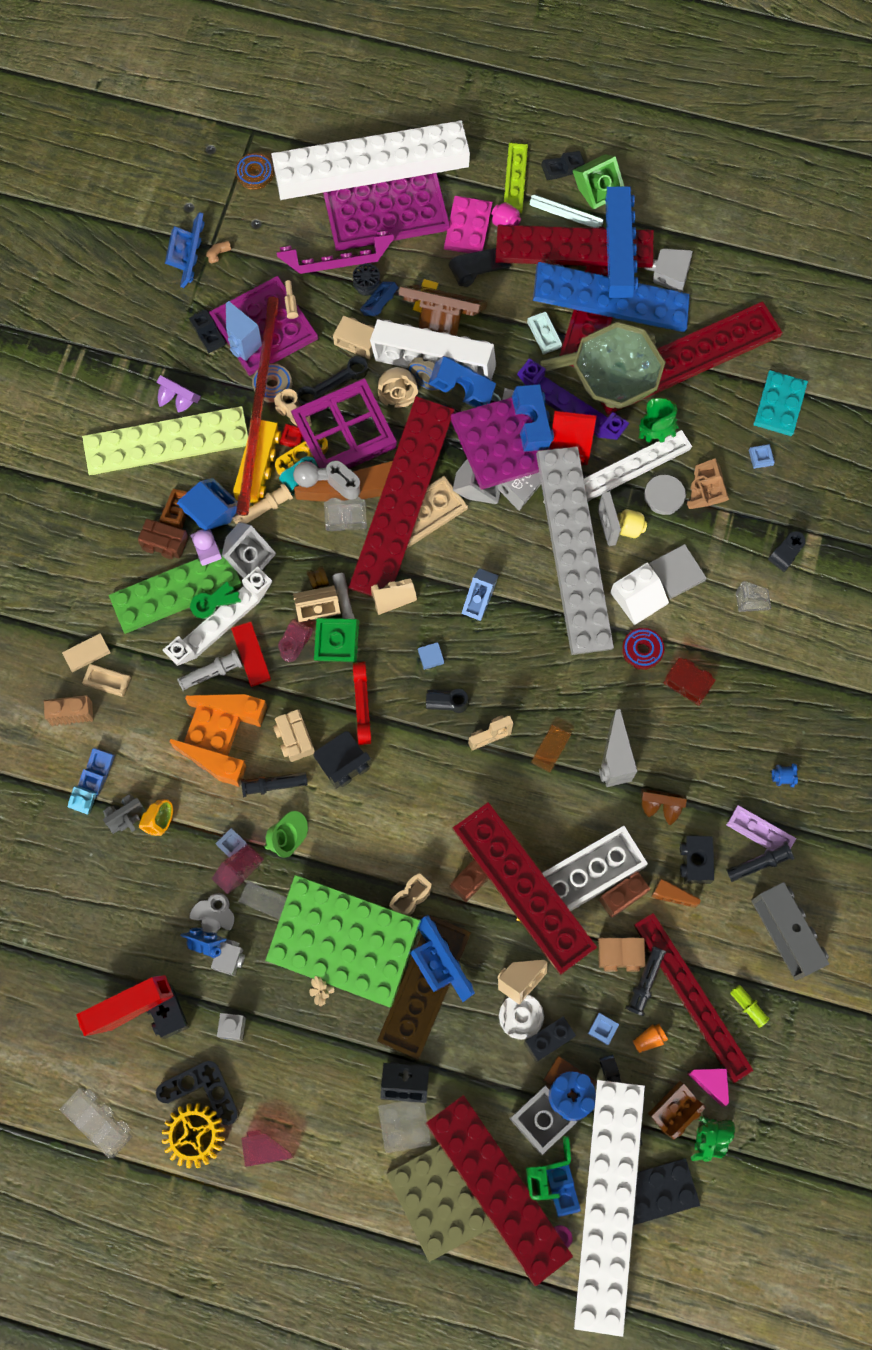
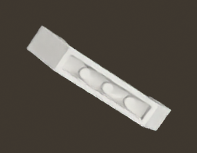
M258 566L242 580L244 586L238 591V598L241 599V603L219 607L214 615L202 622L183 640L178 636L163 649V652L177 666L196 659L260 602L271 585L272 580Z

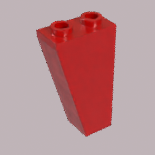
M166 975L151 977L76 1014L84 1036L112 1031L172 998L174 995Z

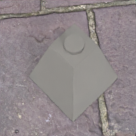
M468 459L456 472L453 491L465 499L497 504L500 496V491L497 488L498 485L480 489Z
M241 522L226 536L222 556L243 579L257 566L262 570L276 555V552L251 525Z

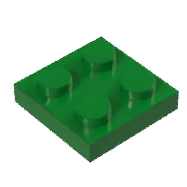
M317 618L314 661L357 662L359 620Z

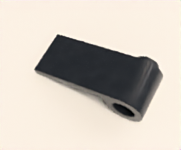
M496 248L456 256L449 262L448 266L459 286L468 287L474 283L478 274L507 269L511 267V264L496 263Z

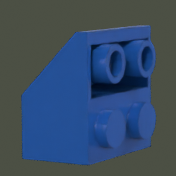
M214 478L200 481L177 502L184 513L189 515L205 531L231 523L232 517L235 516L241 506Z

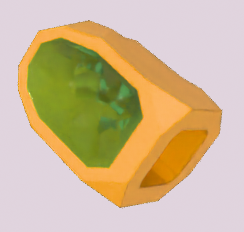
M161 799L151 804L147 812L143 813L139 828L148 834L162 836L172 820V803L168 799Z

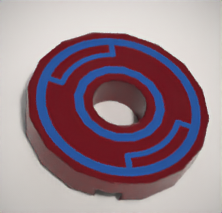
M638 628L626 635L622 644V654L625 661L634 666V668L647 670L655 667L661 661L664 654V643L655 631L649 628ZM644 644L648 647L649 652L645 654L640 653L637 646Z

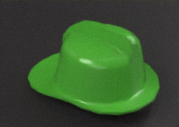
M291 811L284 815L278 823L272 825L267 830L265 849L277 853L282 858L291 856L307 836L308 823L305 816L298 811Z

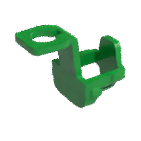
M569 1136L562 1137L565 1161L545 1166L526 1167L528 1190L531 1199L549 1200L560 1198V1193L548 1194L546 1170L570 1164ZM531 1178L536 1179L538 1195H533Z

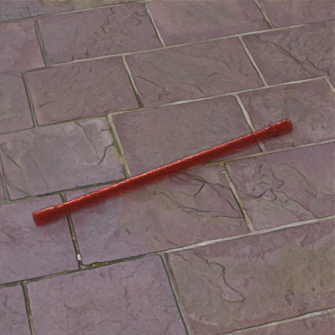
M269 297L267 300L266 320L241 490L236 513L241 516H247L250 508L256 452L275 322L279 308V299L276 297Z

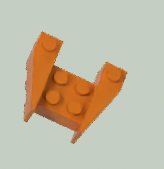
M245 694L186 696L185 699L188 705L195 707L196 710L184 743L170 739L172 747L203 770L213 775L217 780L240 787L241 778H243L247 766L244 760L228 755L240 721L261 727L267 710L265 700Z

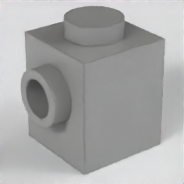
M228 939L226 943L221 942V954L213 959L211 968L215 971L235 976L238 967H242L245 959L244 950L239 947L240 943Z

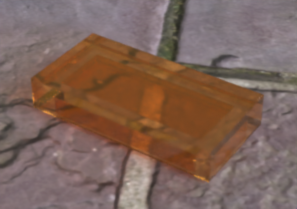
M552 725L531 763L551 773L571 735Z

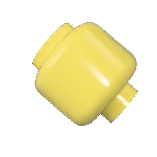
M625 509L622 513L617 514L621 527L620 535L637 538L641 533L645 532L647 521H645L644 515L641 512Z

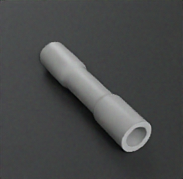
M335 574L332 577L339 599L342 619H355L350 605L345 574Z

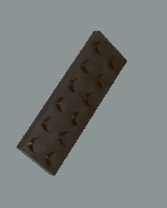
M430 915L429 917L436 924L442 939L447 942L453 957L460 962L471 932ZM422 935L416 948L427 943ZM412 957L377 1042L419 1060L450 983L433 992Z

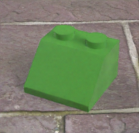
M604 154L572 170L579 191L592 209L606 204L607 187H624L616 156Z

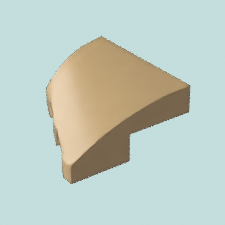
M411 579L389 582L382 589H379L377 585L371 586V593L375 600V608L378 615L417 601Z

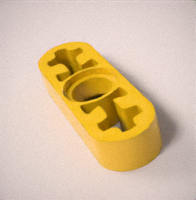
M324 437L317 441L319 444H322L321 450L323 454L328 450L327 439ZM306 442L301 443L276 459L275 468L279 475L286 470L284 467L281 468L282 463L288 464V468L294 465L293 461L295 464L300 461L296 458L298 452H306L307 457H312Z

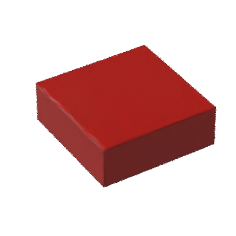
M285 424L279 442L281 445L295 448L302 443L303 436L298 427Z

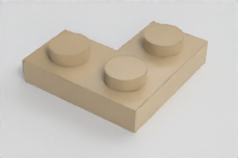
M496 717L490 723L489 730L484 732L483 730H478L472 733L468 742L471 750L511 735L513 727L511 717Z

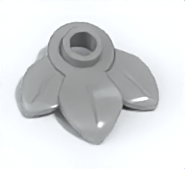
M221 893L213 894L209 897L208 901L198 902L190 913V919L202 921V928L205 932L217 933L221 927L231 930L234 924V914L229 909V900ZM217 901L222 902V907L219 909L215 908Z

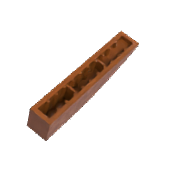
M393 461L353 471L360 480V495L353 500L381 496ZM327 480L317 481L314 486L308 488L294 487L297 500L351 501L335 490Z

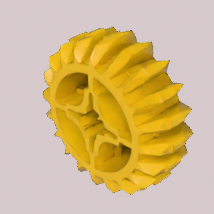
M188 1103L186 1106L187 1112L180 1106L178 1107L179 1116L173 1112L170 1114L174 1122L165 1121V1124L170 1126V1130H162V1134L169 1135V1139H163L162 1144L170 1143V1146L164 1151L165 1153L174 1152L170 1157L171 1161L180 1157L177 1165L182 1166L184 1161L187 1160L186 1168H191L193 1161L196 1168H200L201 1159L205 1165H208L210 1161L207 1156L210 1155L211 1158L216 1159L217 1155L213 1150L221 1151L223 1149L222 1146L217 1145V1142L225 1141V1137H218V1132H224L225 1128H217L222 1119L219 1118L214 1121L213 1118L217 1112L212 1111L208 1115L209 1106L206 1105L201 1111V1104L196 1103L195 1110H193L192 1104ZM198 1115L203 1117L208 1123L196 1127L189 1117ZM183 1121L184 1135L176 1141L177 1128ZM191 1129L195 1132L201 1131L196 1136V1142L194 1140H186L191 1136ZM212 1130L210 1145L205 1150L203 1137ZM191 1144L199 1155L189 1156L179 1148Z

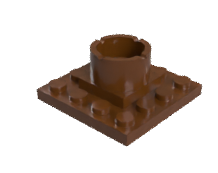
M415 284L401 286L399 290V295L404 296L403 300L415 302L421 300L420 307L422 309L418 328H427L439 333L446 332L453 336L457 335L461 314L474 316L485 310L488 302Z

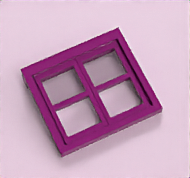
M365 378L291 410V414L318 468H326L330 462L339 461L348 469H351L396 449L397 441ZM361 394L369 412L345 422L337 403ZM330 407L338 426L314 436L305 417ZM372 417L381 436L357 446L348 427ZM341 430L350 449L326 460L317 441Z

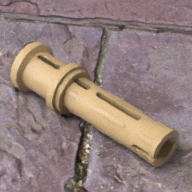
M283 483L280 488L272 493H266L263 500L237 516L232 517L235 524L239 522L247 524L271 508L273 510L277 509L278 505L288 499L292 500L293 497Z

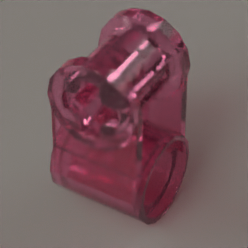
M295 619L291 620L278 644L280 656L284 661L293 662L298 658L303 647L309 641L313 628Z

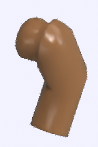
M229 241L214 244L206 253L209 263L218 262L217 254L231 250Z

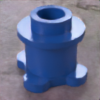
M792 763L791 767L776 765V768L772 769V781L776 782L777 786L789 784L790 787H794L798 783L797 764Z

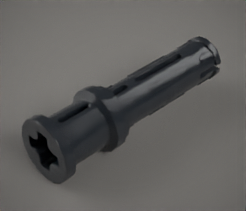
M306 772L267 778L260 775L258 778L248 780L241 778L243 798L257 793L265 795L267 791L308 786Z
M787 841L774 849H766L765 853L726 869L731 882L769 866L775 868L777 864L788 859L794 860L795 858Z
M654 946L652 947L638 986L635 985L632 991L634 993L629 1005H626L625 1009L641 1016L645 1015V1006L648 999L652 997L650 990L666 951Z

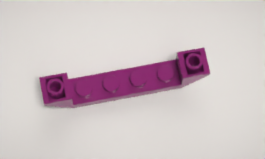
M388 230L378 231L376 236H372L375 252H372L371 249L361 250L358 255H352V252L340 254L341 257L333 258V255L321 257L320 261H314L313 258L304 259L301 264H298L296 248L292 249L291 245L280 247V251H276L278 258L300 274L378 262L393 241L394 235L388 233Z

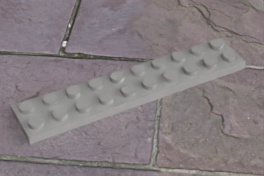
M578 447L538 451L536 456L571 655L612 650L614 646Z

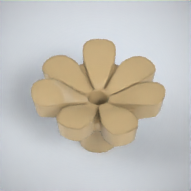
M315 976V979L311 981L314 988L310 989L309 992L310 996H315V1004L322 1006L325 1005V1000L329 998V994L334 993V986L326 985V981H322L321 977Z

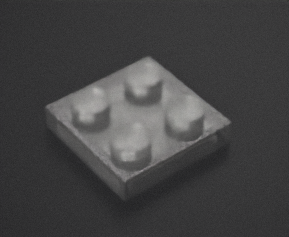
M402 1101L378 1106L385 1154L431 1145L429 1129L425 1124L427 1117L424 1103Z

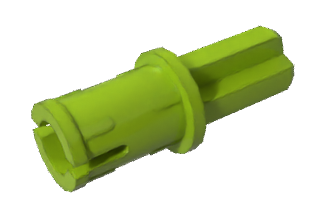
M737 985L731 990V995L743 1008L742 1012H746L758 1028L769 1021L770 1018L756 1004L757 1000H753L741 985Z

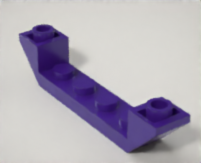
M530 358L518 372V376L526 386L540 385L541 392L545 394V403L560 412L595 415L594 435L598 438L618 440L628 427L629 422L612 412L609 417H606L547 379L544 367Z

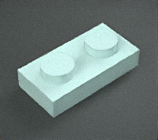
M546 312L528 318L527 323L543 355L562 347V343Z

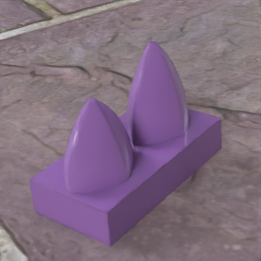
M160 375L157 383L160 384L158 391V404L160 407L171 401L177 393L176 408L178 412H182L188 409L193 402L198 403L201 397Z

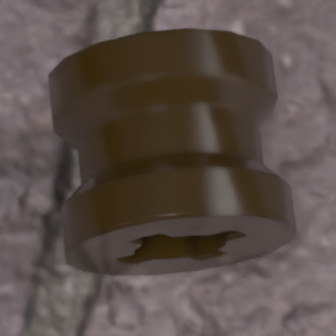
M323 566L318 567L315 571H306L313 590L318 589L322 585H329Z

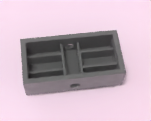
M783 882L761 893L751 902L794 980L797 981L829 965V956L826 950L819 946L815 930L811 926L809 927L805 921L806 915L803 909L796 905L792 889Z

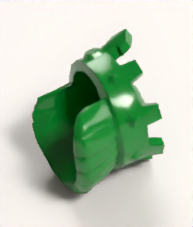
M655 397L649 400L647 403V414L643 416L639 425L640 432L638 438L643 439L645 435L647 442H651L652 439H659L660 443L665 442V437L669 435L674 438L676 436L675 430L679 428L676 423L677 405L670 399Z
M701 1116L699 1121L703 1125L697 1129L695 1150H698L699 1153L691 1156V1160L708 1162L712 1160V1157L722 1159L726 1155L728 1145L735 1135L734 1122L730 1119L717 1121Z

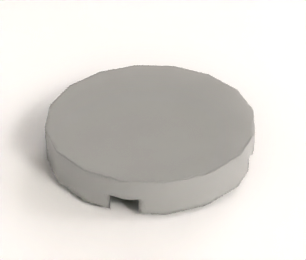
M659 475L652 478L647 483L644 492L646 504L651 507L652 511L661 515H670L680 509L686 497L685 488L682 483L670 475Z

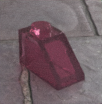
M247 845L223 861L212 877V880L228 894L240 886L264 859Z
M261 1130L247 1132V1137L241 1138L245 1167L294 1158L292 1152L268 1134H261Z

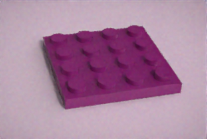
M278 276L229 301L258 324L262 346L246 361L241 357L238 358L249 376L255 374L258 369L267 364H273L318 340V335L298 305V317L295 319L287 318L286 288ZM225 303L210 311L209 314L230 346L226 330Z
M512 398L451 415V422L481 490L539 473L536 453L543 450L524 452L520 437L524 424L533 423V420L528 415L515 414Z

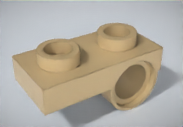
M285 389L274 398L275 408L282 416H288L291 422L298 427L291 414V410L299 407L297 393L292 389ZM287 400H293L292 403H285ZM310 416L305 417L309 426H311Z

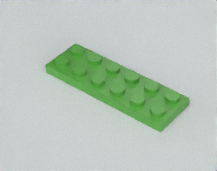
M223 549L219 550L222 557L220 560L202 566L200 559H196L110 594L109 598L123 632L126 634L190 608V603L194 596L200 593L212 595L227 581L234 589L241 587L242 585L235 569L222 556Z

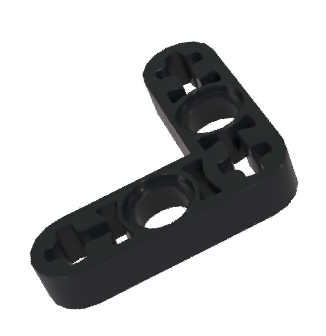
M212 1061L203 1062L161 1083L156 1089L157 1099L162 1103L169 1104L204 1087L213 1110L217 1112V1119H222L221 1124L232 1125L238 1119V1109L219 1066ZM206 1066L215 1068V1071L212 1073L214 1080L218 1078L221 1080L220 1082L213 1083L210 1087L207 1085V1083H211L210 1077L203 1075L206 1071ZM188 1075L192 1076L195 1081L193 1087L185 1089L182 1086L183 1078ZM177 1081V1086L182 1093L178 1095L176 1090L170 1093V1099L162 1097L163 1088L172 1089L176 1087L173 1082ZM217 1086H221L225 1090V1095L221 1100H216L212 1096V1091ZM227 1099L230 1101L229 1104H225L227 1109L234 1111V1114L231 1115V1121H228L226 1118L223 1119L222 1115L225 1114L223 1107L221 1106L218 1109L216 1106L217 1104L224 1103Z

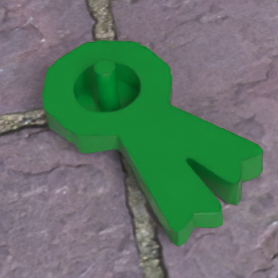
M227 581L212 595L200 593L194 596L190 603V609L195 617L207 619L214 615L216 607L241 603V599L238 598L239 592L230 594L234 591V588Z

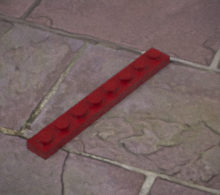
M654 913L634 924L640 937L644 938V943L650 952L653 946L666 951L660 968L722 1067L727 1070L731 1081L735 1083L753 1072L754 1070Z

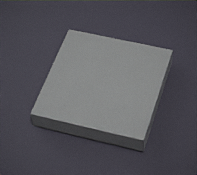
M609 491L602 494L598 513L607 544L613 546L617 543L621 527Z
M685 544L649 563L660 578L663 589L670 599L707 579Z

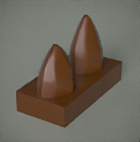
M644 788L641 790L640 797L645 814L648 817L653 816L659 810L661 804H663L664 817L668 825H672L680 816L683 807H686L687 798L685 795Z

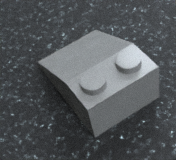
M620 709L615 711L611 720L601 764L602 769H599L601 781H605L606 787L632 782L637 773Z

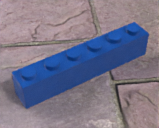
M607 187L605 201L609 298H633L634 289L638 288V277H634V273H637V260H633V256H636V244H633V240L636 238V227H632V223H635V211H631V207H634V195H631V187Z

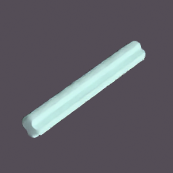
M535 194L531 197L530 205L592 228L602 227L603 219Z

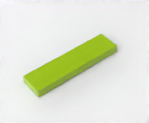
M509 143L504 202L509 203L522 214L528 144Z

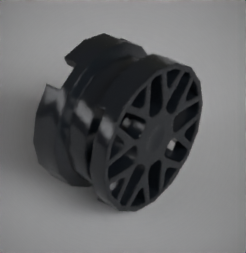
M360 264L353 271L354 289L361 295H372L380 285L379 270L372 264Z

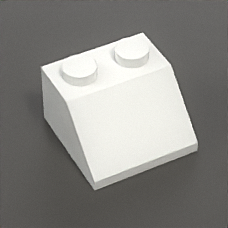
M648 562L614 583L610 592L634 625L669 603L660 578Z

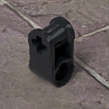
M800 532L790 533L783 543L775 549L768 558V561L785 572L804 547L806 542L804 535Z

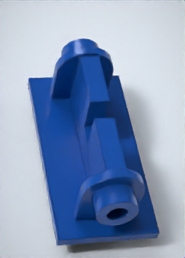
M191 928L190 932L181 934L182 937L187 938L186 944L188 949L203 953L212 958L220 956V943L227 941L226 938L217 936V933L203 931V928Z

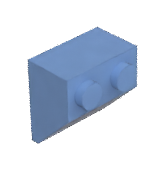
M228 301L226 303V330L231 347L230 351L237 358L241 357L246 361L262 346L258 324Z

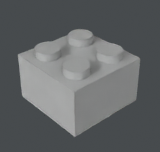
M546 1086L540 1089L509 1118L540 1155H543L577 1123V1121H569L562 1118L563 1116L552 1109L549 1102V1089Z

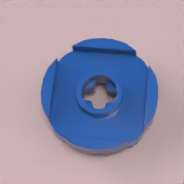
M578 1072L563 1073L555 1079L549 1089V1102L552 1109L566 1120H580L586 1117L595 1107V1088L590 1078L585 1074ZM571 1090L578 1096L575 1100L576 1102H573L572 1098L567 1097Z

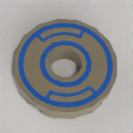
M421 357L414 358L408 365V371L415 377L416 383L427 390L439 391V389L428 384L435 363L429 360L427 362L422 361L424 358Z
M267 364L255 372L252 378V387L255 395L263 399V401L275 402L274 398L285 389H292V378L285 367L278 364ZM270 380L278 382L274 387L268 386L267 383Z

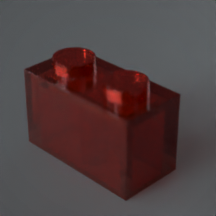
M679 657L663 684L700 706L716 679L709 672L696 668L690 660Z

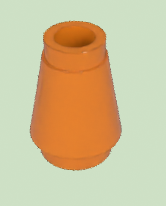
M652 1024L633 1040V1043L638 1052L641 1053L642 1051L664 1045L663 1042L667 1041L668 1038L660 1024L655 1026Z

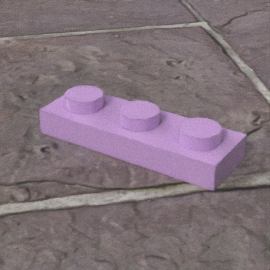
M739 805L735 808L726 825L767 849L779 847L785 841H787L791 849L796 840L795 837Z

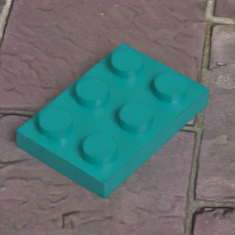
M769 370L753 425L792 436L808 381Z

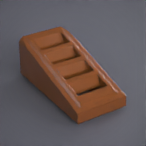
M172 489L160 517V523L179 529L183 528L187 514L184 513L182 508H177L180 506L175 498L181 499L187 491Z
M664 879L658 882L651 895L655 899L695 908L701 902L699 898Z

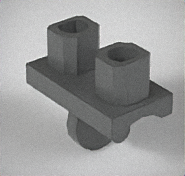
M131 794L122 799L121 802L124 806L116 810L114 806H110L103 811L105 816L103 821L113 834L119 830L122 832L128 827L132 832L135 831L136 828L133 824L139 821L143 813L146 812L138 798L135 799Z

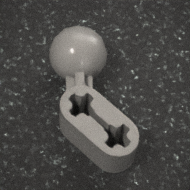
M304 461L299 463L294 469V480L301 487H312L318 480H327L346 499L353 500L360 495L359 478L339 461L330 462L326 468H317L312 462Z

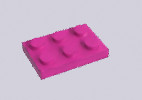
M455 196L449 221L450 228L447 230L444 249L463 253L483 251L493 202Z

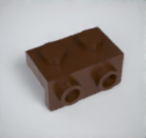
M679 1081L648 1115L666 1135L674 1140L684 1133L693 1120L700 1117L701 1112L706 1106L696 1099L684 1083Z

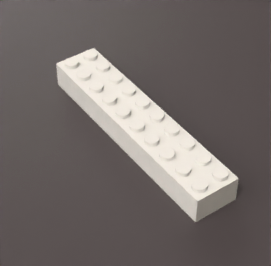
M462 121L271 153L280 200L469 167L470 156Z
M597 1080L574 1327L576 1330L622 1337L624 1334L645 1086Z

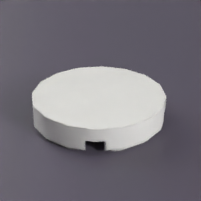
M528 995L520 1005L511 998H507L500 1007V1025L504 1032L512 1038L519 1040L529 1039L537 1034L543 1025V1008L531 995Z

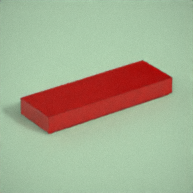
M248 622L231 628L250 686L253 687L271 681L252 623Z

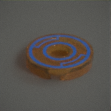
M247 154L236 164V178L247 189H262L273 179V165L269 158L262 154ZM253 169L259 170L257 174L250 173Z

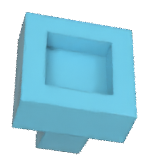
M74 786L67 807L89 814L97 793L80 786Z

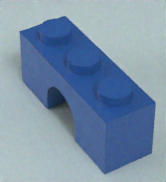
M444 356L435 363L428 383L445 393L452 389L455 383L461 384L465 390L463 402L474 408L490 404L496 383L490 381L488 377L473 372L471 368L462 366L452 358Z
M540 385L516 386L512 395L515 414H525L533 420V423H525L520 432L524 452L547 450L554 440V433L549 427L550 416L544 405L545 394L541 392Z

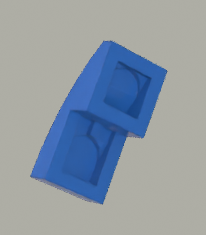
M96 747L93 748L87 767L82 771L78 786L96 792V797H98L109 774L115 754Z
M569 1165L546 1170L551 1194L560 1193V1198L553 1199L557 1216L562 1217L581 1212Z

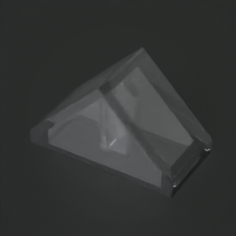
M747 581L741 582L736 591L738 612L771 609L768 589Z

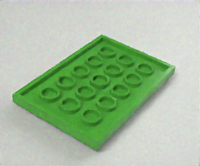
M295 875L265 961L315 979V976H319L322 978V981H326V984L391 1008L421 920Z

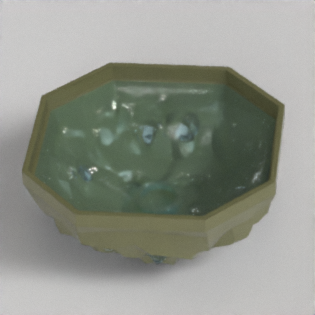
M616 322L581 339L573 366L585 390L593 399L604 403L610 408H622L642 400L657 390L665 361L644 329Z

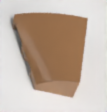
M712 459L696 465L694 471L695 479L691 485V498L687 502L688 508L706 507L729 500L717 460Z

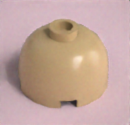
M395 367L388 369L379 378L378 396L380 401L386 406L390 404L395 405L394 408L406 407L413 403L415 396L418 395L415 377L404 368Z

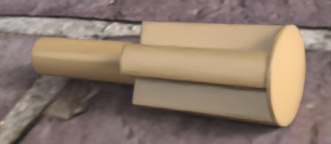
M287 280L285 282L287 318L295 319L298 317L296 298L292 293L291 281Z

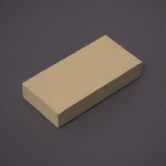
M101 633L62 652L72 672L111 653Z
M89 664L82 683L85 686L124 697L131 677Z

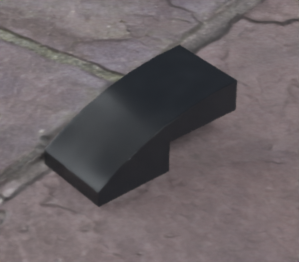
M580 151L562 153L561 158L543 160L541 166L546 179L553 180L572 175V170L585 163Z
M207 310L189 317L191 325L208 354L226 345L224 338L216 328Z

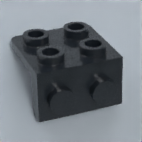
M347 731L316 750L313 754L315 760L336 789L340 786H346L352 781L353 777L365 773L372 765L370 756L367 752L364 753L352 735Z

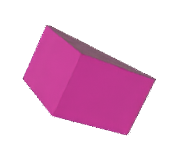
M726 1069L691 1070L687 1074L721 1107L728 1105L729 1095Z

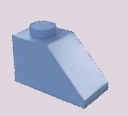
M480 568L472 579L462 614L480 621L482 620L493 594L498 575Z

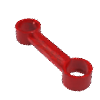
M353 662L358 745L371 744L366 663Z

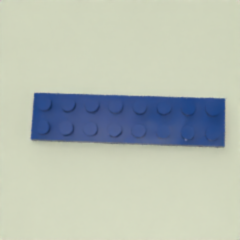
M538 262L536 266L533 301L685 332L687 329L689 294L638 283V288L634 289L633 298H609L607 276Z

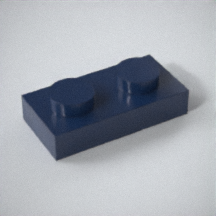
M382 282L361 307L360 311L366 316L378 315L383 310V306L387 301L394 297L398 286L395 282Z

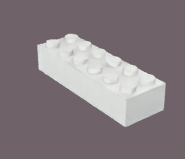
M377 319L370 339L375 361L408 368V365L414 358L421 357L424 358L422 361L427 362L429 360L436 363L444 356L452 358L462 366L471 368L473 372L488 377L490 381L496 367L494 344H490L487 341L471 340L465 336L457 337L446 332L439 333L427 328L420 329L409 324L401 325L390 320L382 321Z
M622 826L542 874L568 909L572 911L626 878H629L636 871H641L648 863L625 826Z

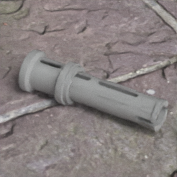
M234 649L231 654L222 658L217 657L213 663L177 678L184 691L218 674L225 675L227 671L243 666Z

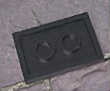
M686 1158L637 1173L633 1225L700 1206Z

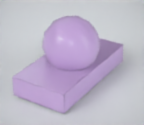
M210 529L206 531L199 530L190 535L202 566L222 559Z

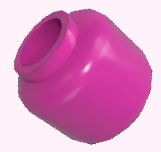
M507 202L500 205L497 204L491 213L493 215L492 223L495 226H518L521 221L519 210Z

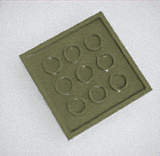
M440 1145L386 1174L429 1262L494 1227Z

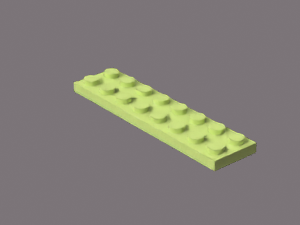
M240 406L82 436L88 473L89 475L244 447L248 440V433L243 408Z

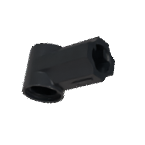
M455 689L453 691L427 690L426 709L452 710L456 713H462L466 711L469 705L468 695L462 689ZM461 697L464 699V702L457 705L453 703V700Z

